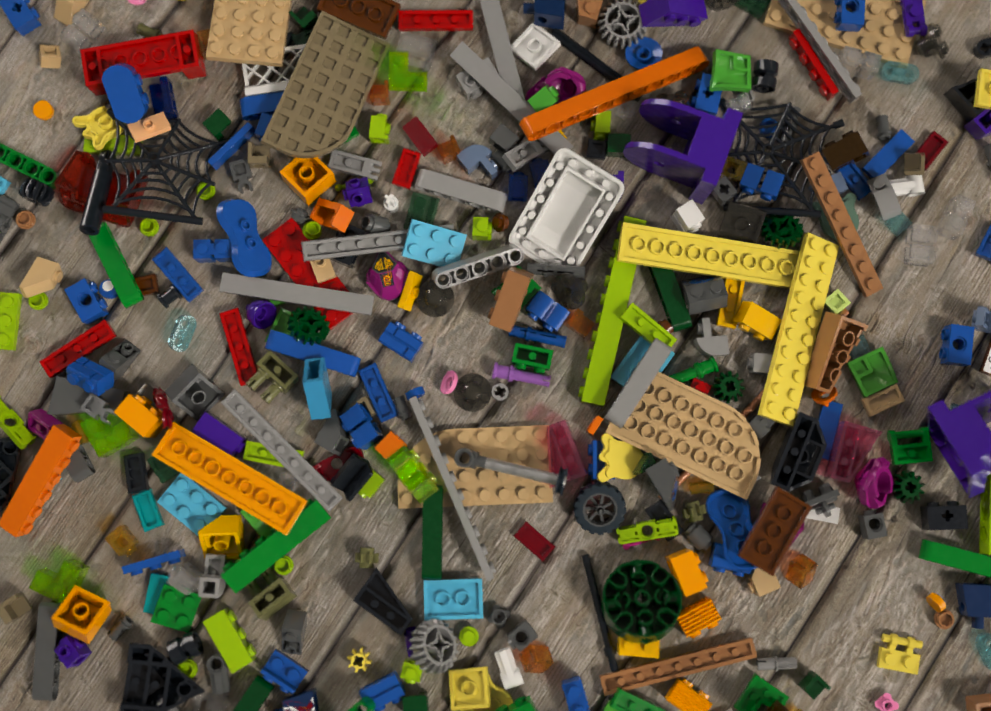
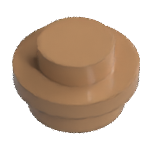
M24 210L17 214L16 223L20 228L27 230L35 225L36 217L32 212Z
M944 609L941 613H935L934 623L941 629H949L954 624V616L950 611Z

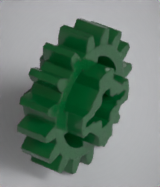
M769 215V218L765 217L764 222H762L761 236H765V242L771 241L770 246L776 244L778 249L781 246L788 249L789 245L795 247L796 242H800L804 232L802 230L803 224H799L800 219H794V216Z
M304 306L303 310L297 308L296 312L292 311L287 321V324H289L287 330L291 331V337H297V342L302 340L303 345L309 342L313 346L314 342L320 344L322 340L326 339L330 330L328 327L330 322L325 321L327 316H321L320 310L315 312L314 307L308 310Z

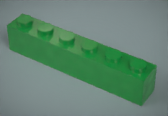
M311 498L307 500L306 506L287 536L272 528L270 530L271 534L267 537L263 535L254 542L255 546L250 550L248 548L243 550L238 555L239 559L234 563L229 561L222 567L221 577L235 594L331 519L330 515L316 498L314 500Z

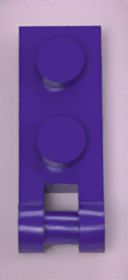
M901 0L905 36H926L928 27L925 24L923 1Z

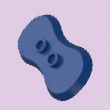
M227 199L220 202L217 206L216 215L218 222L230 239L231 257L235 268L247 277H260L270 272L272 257L259 236L257 215L253 206L241 199Z
M724 489L712 492L706 499V510L722 534L725 559L737 570L749 571L757 569L756 566L737 556L753 527L748 499L745 500Z

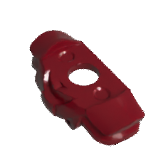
M161 387L159 389L153 388V400L156 407L163 409L162 429L166 427L171 429L174 418L169 408L167 395Z
M351 446L344 449L341 457L334 454L312 467L326 481L330 482L340 470L332 467L331 462L333 459H341L344 465L353 453L364 458L362 449Z

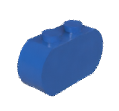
M117 63L107 68L102 75V82L115 118L123 123L139 121L147 113L149 104L148 95L146 92H143L141 86L143 85L141 75L137 74L134 67L126 63Z

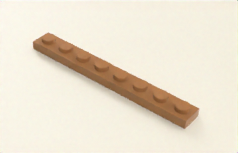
M818 151L800 160V163L863 296L868 297L883 289V286L820 152Z
M748 637L602 674L599 677L604 696L615 694L618 687L628 691L757 658L753 639Z

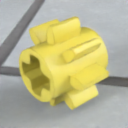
M361 647L360 651L353 648L352 653L354 655L347 656V659L351 660L348 667L353 666L356 668L355 673L360 668L366 671L367 667L365 664L372 663L368 659L370 652L365 653L363 651L364 647ZM357 656L364 658L362 663L355 661Z

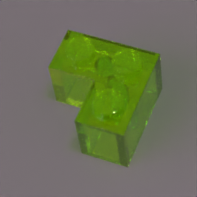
M390 50L389 91L427 92V70H409V51Z
M93 417L80 423L98 457L107 458L140 438L137 431L124 420L113 427L102 422L100 418L96 420Z
M404 445L388 457L386 461L405 488L421 504L439 490L435 484L437 479L431 471L427 473L428 469L421 461H417L420 459L418 454L413 449L410 451Z
M75 559L64 560L58 573L48 568L37 570L29 589L62 604L75 585L81 586L90 567Z

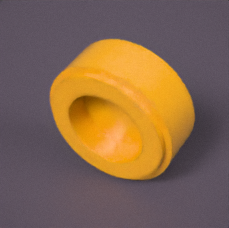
M41 100L35 103L33 113L37 118L45 121L52 118L54 108L49 102Z
M930 593L926 597L928 604L935 611L941 613L946 608L944 600L938 594Z

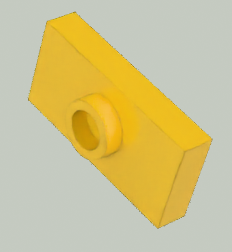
M413 271L408 273L397 305L399 308L411 312L414 300L419 295L422 275Z

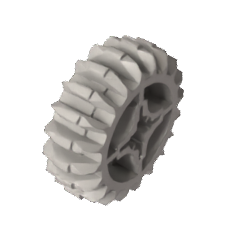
M614 0L613 4L608 2L607 7L602 8L597 26L600 27L598 32L603 33L602 40L608 39L607 45L612 42L614 43V48L618 44L622 50L624 45L631 47L632 40L637 45L638 38L643 39V34H646L647 29L642 26L638 2L633 5L631 4L632 0L625 2V0H621V2ZM616 13V19L612 20V23H608L609 17ZM637 24V29L629 34V28Z
M436 619L425 620L415 627L416 630L411 633L413 638L409 640L412 643L409 649L413 650L411 657L416 659L414 664H420L419 670H425L429 674L443 673L448 668H451L453 662L457 660L455 655L459 653L456 649L459 644L455 642L457 636L452 634L454 629H448L449 623H443V620Z

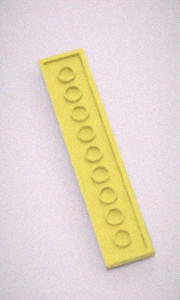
M623 222L620 230L617 261L790 289L799 251Z
M809 232L805 233L802 239L757 414L789 427L793 426L797 416L810 365L812 349L817 337L839 245Z

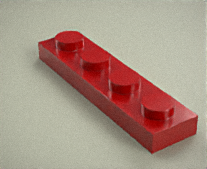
M399 10V31H473V10Z
M795 30L788 38L790 47L797 52L801 64L806 66L809 71L811 80L816 82L820 94L828 101L839 90L801 30Z
M234 308L219 313L240 386L243 387L246 386V382L257 372V367L239 308Z
M104 319L39 362L49 378H53L66 370L69 364L76 362L82 356L86 357L117 335L109 322Z

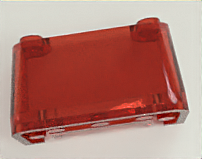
M76 150L54 182L60 203L67 209L82 214L93 172L96 169L94 157L87 152ZM134 170L129 174L130 184L135 179ZM114 171L107 206L113 205L117 193V177ZM119 173L121 195L127 188V177ZM148 175L143 176L141 179L148 178ZM148 181L137 183L132 190L147 187ZM145 190L127 194L124 199L143 196ZM142 199L123 202L117 207L138 209ZM104 213L103 221L129 228L135 219L132 216Z

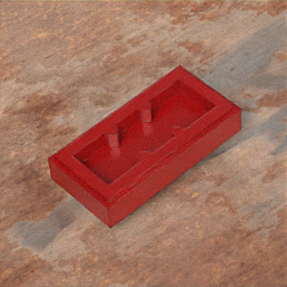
M403 148L392 185L408 190L411 189L421 153Z

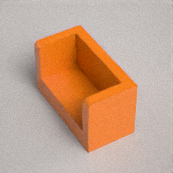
M319 198L310 215V219L323 227L345 233L355 212L340 203Z
M390 431L375 449L388 462H393L407 447V444L396 433Z

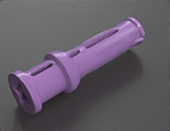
M495 362L492 379L501 378L506 379L508 382L516 380L549 387L550 382L548 381L551 379V375L515 369L514 365L509 367Z

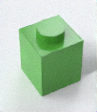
M547 84L527 101L538 112L556 103L559 100V93L554 86L550 87Z

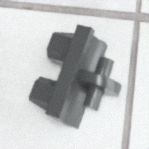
M828 482L818 487L821 493L819 497H815L812 489L802 493L803 502L812 506L811 510L816 509L817 515L823 513L825 517L831 516L830 510L836 508L835 504L831 502L838 499L837 496L840 495L838 489L833 490Z

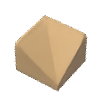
M39 45L41 68L59 69L61 67L59 46Z

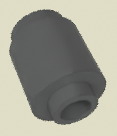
M374 214L365 215L361 221L362 229L371 234L389 232L391 228L388 218Z
M696 522L691 523L684 531L687 535L686 538L699 551L701 549L707 550L713 543L711 541L713 537Z

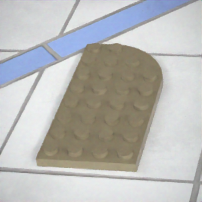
M321 11L261 139V143L295 158L320 157L339 148L349 138L391 44Z

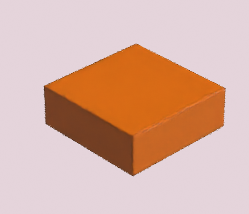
M598 415L595 416L588 426L586 433L593 436L603 418Z

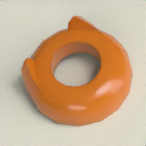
M833 387L830 395L826 398L820 397L828 393L816 389L811 394L814 402L826 407L838 396L836 387Z

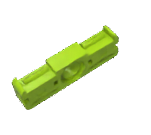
M0 399V427L21 450L27 448L28 444L32 445L35 443L36 435L33 436L24 426L23 420L13 409L10 410ZM6 419H13L16 424L8 426L4 421Z
M675 516L672 519L657 520V522L656 519L636 522V525L621 526V528L616 529L619 544L678 535L679 532ZM646 525L651 526L653 533L645 535L642 532V528Z

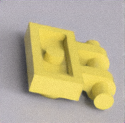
M890 633V635L882 634L881 640L888 642L887 648L879 646L876 666L918 675L921 655L913 653V649H922L923 642L909 636L904 638ZM897 644L905 646V650H896Z

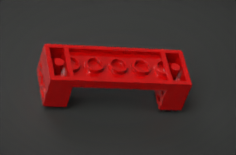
M193 29L80 49L85 85L96 96L107 94L102 82V75L107 68L117 63L131 65L136 69L137 74L141 75L142 79L183 72L188 79L207 76L201 40Z

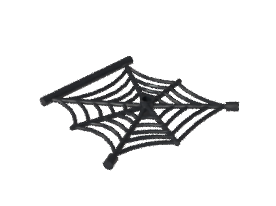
M724 98L720 99L719 105L727 110L730 104ZM791 102L767 107H729L742 111L786 108L782 113L770 115H742V118L747 119L782 117L778 123L762 126H747L742 119L740 120L738 143L735 152L728 153L727 160L734 173L737 193L733 197L731 204L724 205L723 211L821 218V210H814L812 207L813 188L809 202L803 195L804 188L809 180L808 177L804 180L801 191L795 184L803 167L801 166L797 171L794 180L788 175L795 163L801 165L800 160L794 158L793 147L794 143L801 141L800 159L802 160L804 159L803 146L805 140L812 137L808 148V154L811 155L812 144L816 135L825 132L819 145V152L822 156V146L826 135L830 129H838L845 126L843 119L833 122L832 125L818 123L800 114L792 106ZM789 109L805 121L824 128L814 131L803 126L790 114ZM788 115L794 123L810 133L804 135L786 119V116ZM783 122L800 137L794 139L782 126ZM742 126L747 131V138L744 150L738 152L741 144ZM777 126L775 132L768 134H755L751 130ZM780 129L790 141L783 142L779 139L777 135ZM751 135L755 140V146L752 151H747ZM772 136L769 144H764L758 138ZM775 140H777L780 144L773 147ZM758 144L763 148L762 150H757ZM788 145H791V146H790V155H791V157L788 156V155H787V152H786V149H787V146H788ZM783 148L784 154L776 152L775 150ZM769 149L771 150V152L766 153L765 150ZM757 154H762L763 156L758 162ZM744 155L751 164L752 161L748 155L754 156L757 166L763 168L778 167L781 171L780 174L785 175L784 178L790 183L783 182L782 185L794 189L799 197L785 192H779V195L796 199L805 204L809 210L736 205L738 200L753 195L745 194L741 196L743 194L742 189L738 192V176L730 157L736 156L741 164L743 174L745 166L740 156ZM775 156L783 159L780 162H778ZM766 158H771L775 163L762 165ZM785 160L792 162L787 171L781 166Z
M109 108L106 113L112 120H115L116 142L110 158L105 159V163H110L115 171L117 193L112 206L103 205V213L203 225V218L195 215L197 202L201 194L209 186L216 185L208 173V159L217 146H223L230 138L220 139V142L205 139L190 131L181 122V119L178 118L176 120H168L169 123H175L168 135L146 139H165L162 144L149 145L142 144L141 142L135 143L134 141L133 150L129 158L123 159L127 152L128 135L132 139L133 137L127 125L116 119L112 108ZM120 125L125 132V146L120 159H113L119 143ZM180 125L192 136L210 144L201 146L193 142L182 133L178 126ZM175 130L189 143L196 146V148L191 149L174 133ZM172 135L188 150H179L170 139ZM168 142L177 151L176 153L171 154L165 149ZM138 145L142 149L139 158H132ZM145 147H159L157 152H149ZM212 148L205 160V174L207 176V179L201 177L198 171V159L203 150ZM162 151H164V153L167 154L164 156H160ZM199 151L194 162L197 174L195 175L190 173L189 161L192 153ZM188 154L185 171L180 169L179 161L182 155ZM174 157H177V159H176V166H177V167L173 166V162H172V161H173V158H174ZM170 159V164L165 163L162 160ZM114 163L122 164L127 177V188L121 195V180ZM125 163H130L134 170L135 179L131 184ZM134 163H139L140 174L138 176ZM142 163H148L147 166L143 169ZM161 166H164L168 169L164 171ZM150 168L158 169V170H159V172H154V171H152V172H147V171H148ZM171 170L176 171L177 173L170 180L166 173ZM180 173L186 175L187 177L176 188L173 182ZM152 174L162 175L166 181L161 179L141 178L143 176ZM190 177L196 179L197 181L189 188L183 198L179 192L183 184ZM147 181L161 182L170 186L174 192L156 187H142L133 190L132 188L137 183ZM200 181L206 183L207 185L196 196L193 208L191 209L186 202L189 194ZM156 190L177 196L183 205L156 196L124 198L127 194L137 191ZM156 199L177 205L188 211L191 216L117 206L130 200Z

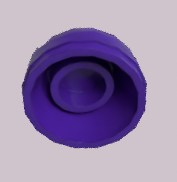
M256 300L246 305L247 318L258 329L270 327L276 319V308L269 301Z

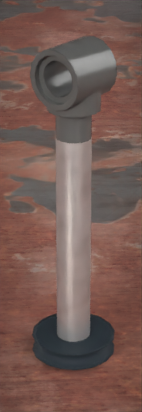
M461 448L454 455L455 463L459 467L472 469L480 467L555 485V494L560 493L561 496L567 481L568 467L563 469L561 466L559 474L481 456L479 452L469 448ZM464 453H468L470 456V460L466 464L462 461Z

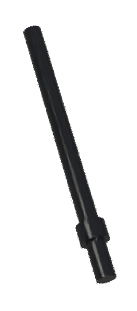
M585 554L582 555V560L605 646L603 650L605 657L608 658L611 672L619 670L615 657L617 653L615 646L612 645L608 626L601 610V599L590 556Z

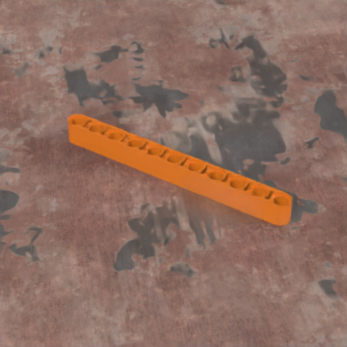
M699 46L693 47L526 116L520 121L519 125L528 141H535L704 70L710 61Z

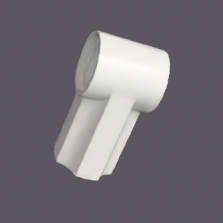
M909 175L905 178L889 180L896 196L907 195L908 197H913L925 193L922 175Z
M510 647L494 652L505 690L524 684L520 669L516 666Z

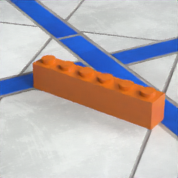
M65 424L52 426L0 519L1 528L14 537L27 535L31 532L35 519L42 513L44 503L52 495L53 487L60 481L61 473L69 465L73 452L78 449L82 438L80 434Z

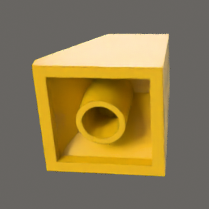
M221 515L198 530L204 559L207 553L227 555V559H239L238 555L244 550V526L241 515Z

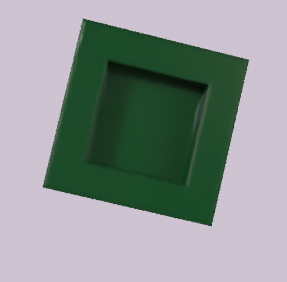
M305 6L295 14L289 11L291 20L306 35L314 28L318 20L317 15L312 10L309 11Z
M218 108L202 124L220 142V139L224 138L221 132L232 122Z
M609 133L606 157L626 158L623 150L625 145L631 142V134Z
M812 670L798 683L814 700L824 689L828 691L831 689Z
M419 692V695L404 696L403 711H429L427 692Z

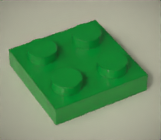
M164 583L150 622L188 633L202 597H198L199 593Z

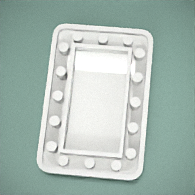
M568 148L559 149L509 235L510 244L516 245L525 255L540 264L549 262L554 265L579 266L625 190L623 182Z

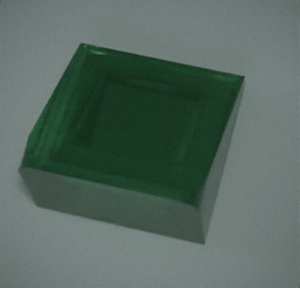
M651 452L642 456L633 471L634 475L646 472V469L656 464Z

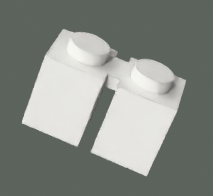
M693 199L677 208L671 216V220L679 231L693 234L702 227L701 223L705 219Z

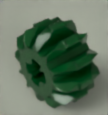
M727 371L726 375L724 372L719 373L720 378H714V381L718 384H713L712 388H717L718 391H715L713 395L720 394L719 401L725 398L726 404H729L731 399L733 402H737V396L743 397V393L739 390H745L746 387L740 386L744 379L737 380L738 373L732 376L731 371ZM730 383V388L732 390L727 391V386L725 384Z
M902 471L901 475H894L896 481L893 480L894 488L892 492H896L894 495L895 499L900 498L901 503L908 502L909 504H913L914 499L918 501L921 499L919 494L925 493L921 490V487L925 486V484L919 483L921 476H915L913 471L909 473ZM908 485H909V486H910V489H907V490H906V489H905V486H908Z

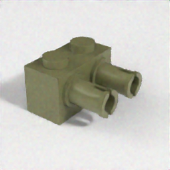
M269 350L256 363L257 372L246 382V385L255 391L265 380H269L271 385L260 397L263 401L266 400L267 404H270L280 392L286 394L298 382L299 376Z
M271 566L266 572L260 574L269 585L266 589L262 591L255 579L245 586L253 597L248 602L258 618L267 621L297 597L289 583L281 577L278 578Z

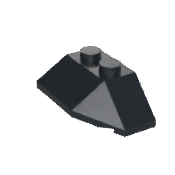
M802 412L797 414L793 426L789 427L786 431L772 466L771 485L790 492L813 481L827 446L818 419Z

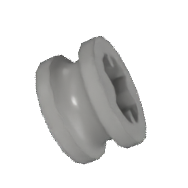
M498 383L493 386L491 393L494 399L502 401L507 398L509 390L505 384ZM497 387L505 389L506 393H503V397L495 395L494 392H497Z

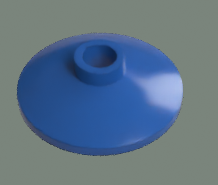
M643 37L642 40L638 38L637 45L632 40V46L628 47L627 45L625 51L626 61L636 70L661 61L663 56L660 44L649 37Z

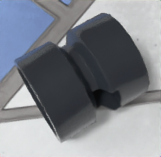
M769 59L755 61L753 68L755 76L752 77L751 89L758 93L774 92L776 90L777 79L775 77L778 75L779 63Z
M195 630L184 634L182 639L177 637L167 642V651L174 665L186 662L188 657L193 659L204 653L201 638Z

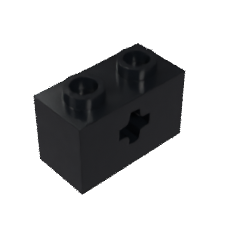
M946 501V505H939V502H927V506H920L922 530L968 529L966 505H959V501Z

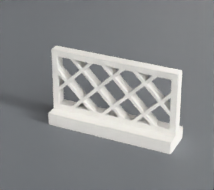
M306 44L285 47V53L292 52L295 57L290 63L283 60L287 67L282 74L275 70L274 66H266L269 69L262 77L256 72L260 65H255L251 69L247 64L242 63L245 96L249 97L284 91L289 82L285 75L290 68L295 69L293 64L300 58ZM272 71L280 76L276 82H269L266 79ZM253 74L261 78L257 85L250 86L249 79Z

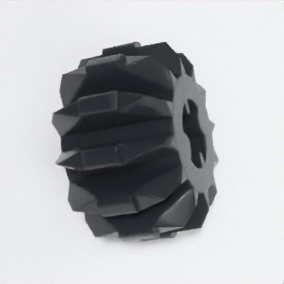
M26 178L19 190L22 198L43 207L49 206L55 193L51 187L31 178Z

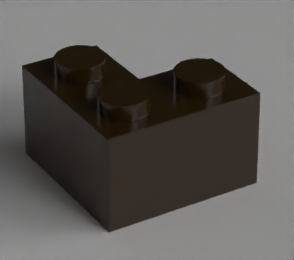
M849 131L842 135L843 139L837 142L833 140L824 145L825 148L822 152L833 172L850 163L853 165L870 156L858 131Z

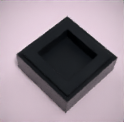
M589 138L586 158L605 161L607 141Z

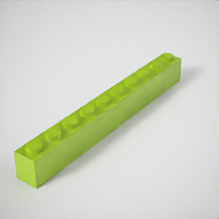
M624 216L623 220H619L616 231L619 232L618 239H614L612 250H615V254L609 260L608 268H611L610 275L605 277L604 286L607 288L605 294H601L599 303L602 305V310L597 312L595 323H598L597 331L593 330L591 341L594 344L593 348L588 350L586 359L590 361L588 368H584L582 375L585 383L584 386H580L578 397H581L580 402L604 407L623 326V321L619 318L627 309L637 264L617 261L621 224L625 222L646 226L647 222L646 220Z

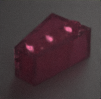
M565 419L547 426L549 472L559 474L561 466L563 469L568 467L566 482L587 475V469L568 420Z
M847 421L839 422L824 478L841 483H850L862 465V461L867 453L871 451L873 444L882 434V431Z

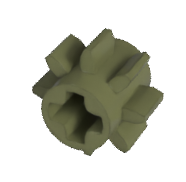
M699 500L685 503L686 508L681 509L683 518H688L690 523L704 520L703 514H707L705 504L700 505Z
M360 547V552L355 553V562H359V568H374V563H379V553H375V548Z

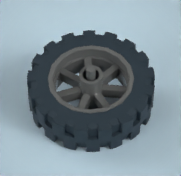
M596 481V483L590 482L586 487H582L579 490L580 492L576 494L573 503L576 521L581 525V528L585 531L588 530L591 534L598 533V535H604L603 533L606 532L609 534L613 532V529L619 528L620 523H623L625 519L626 504L618 488L614 485L612 486L609 482L601 483L599 481ZM601 495L600 500L596 501L594 499V496ZM604 496L609 497L611 501L603 504ZM591 499L594 506H586L587 501ZM614 504L613 512L608 509H605L606 507ZM585 510L595 511L588 517ZM604 513L610 515L607 519H603ZM596 515H600V520H593Z

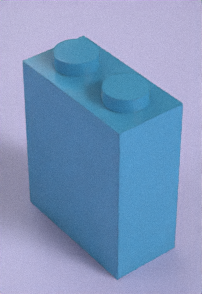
M325 358L305 359L303 386L311 420L331 418L332 391Z

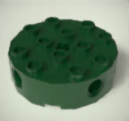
M636 559L622 563L606 580L603 586L601 610L606 624L617 636L632 643L648 644L661 640L673 630L682 610V592L677 579L666 569L660 567L661 565L653 561Z

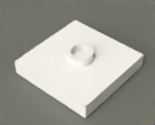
M534 22L511 44L513 54L535 71L561 46L559 40L540 26H536Z

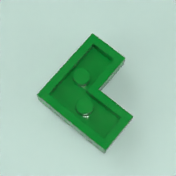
M754 673L733 707L738 711H757L762 703L770 707L778 700L781 704L785 705L789 697Z

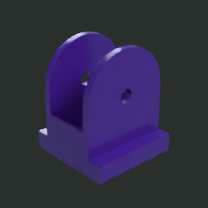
M657 98L644 100L639 108L640 115L651 125L688 140L684 152L680 153L657 144L634 141L625 145L623 150L624 156L631 163L645 171L692 188L688 200L693 199L694 202L703 204L717 186L743 113L728 107L722 118L671 100Z
M991 391L952 410L948 409L943 400L928 406L929 435L969 498H972L984 492L986 476L991 474V430L987 426V423L991 422Z

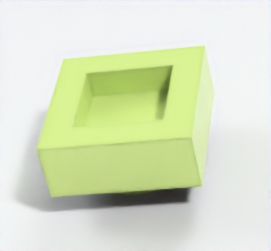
M839 289L828 296L825 301V306L835 314H839L851 304Z

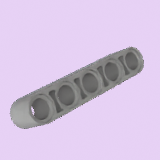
M427 169L419 170L414 188L422 192L493 213H503L508 197L506 193Z
M508 244L438 267L432 272V280L439 288H449L518 265L523 261L524 253L516 245ZM517 250L516 256L510 258L511 252ZM499 256V261L496 264H492L494 257ZM481 262V267L478 270H474L475 264ZM463 268L462 275L456 276L457 270ZM445 274L444 281L438 282V277Z
M657 338L654 339L604 417L606 420L620 429L624 426L673 348Z

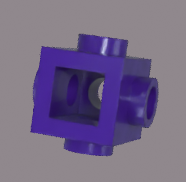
M368 177L353 178L345 182L346 189L343 190L345 201L349 200L350 207H361L365 204L373 203Z
M70 635L63 637L59 641L60 644L54 649L58 659L67 669L80 666L92 653L85 642Z

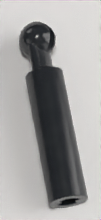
M103 150L98 155L97 166L93 172L79 230L82 233L91 236L98 235L104 216L102 209L103 205L107 204L114 169L110 163H105V159H109L112 154L110 150Z

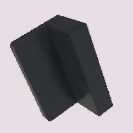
M353 453L330 480L331 486L344 492L347 501L351 502L372 477L373 471L369 461Z

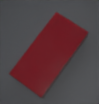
M417 116L402 127L424 157L439 146Z
M935 131L930 133L915 152L925 153V171L948 143L946 139Z
M527 521L513 535L541 561H544L555 548L551 542Z

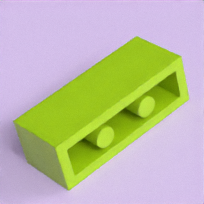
M227 607L203 621V624L233 674L254 661L257 653L254 646L248 644L244 629L238 626L235 613Z

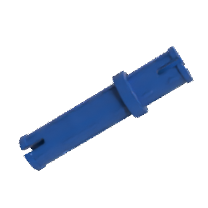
M514 325L513 330L508 335L525 339L527 342L531 340L565 348L567 336L535 330L529 326L525 328Z

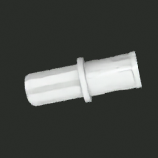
M393 194L384 196V207L388 212L396 213L399 209L398 199Z

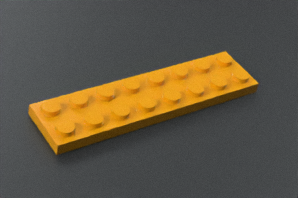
M174 421L172 428L167 430L152 453V456L286 536L308 502Z

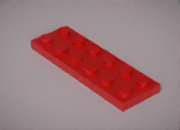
M290 218L262 239L295 284L349 292L338 276L322 283L317 282L310 261L304 262L301 242L310 240L304 236L302 229L293 218ZM314 307L316 312L321 311V316H327L325 321L330 322L328 326L330 330L353 314Z

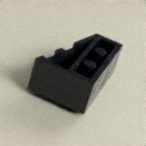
M977 79L954 86L944 94L967 122H970L985 110L984 108L974 107Z
M376 568L353 601L401 636L413 619Z

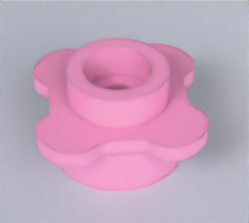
M884 693L883 696L875 701V707L880 711H894L899 708V704L893 701L889 693Z

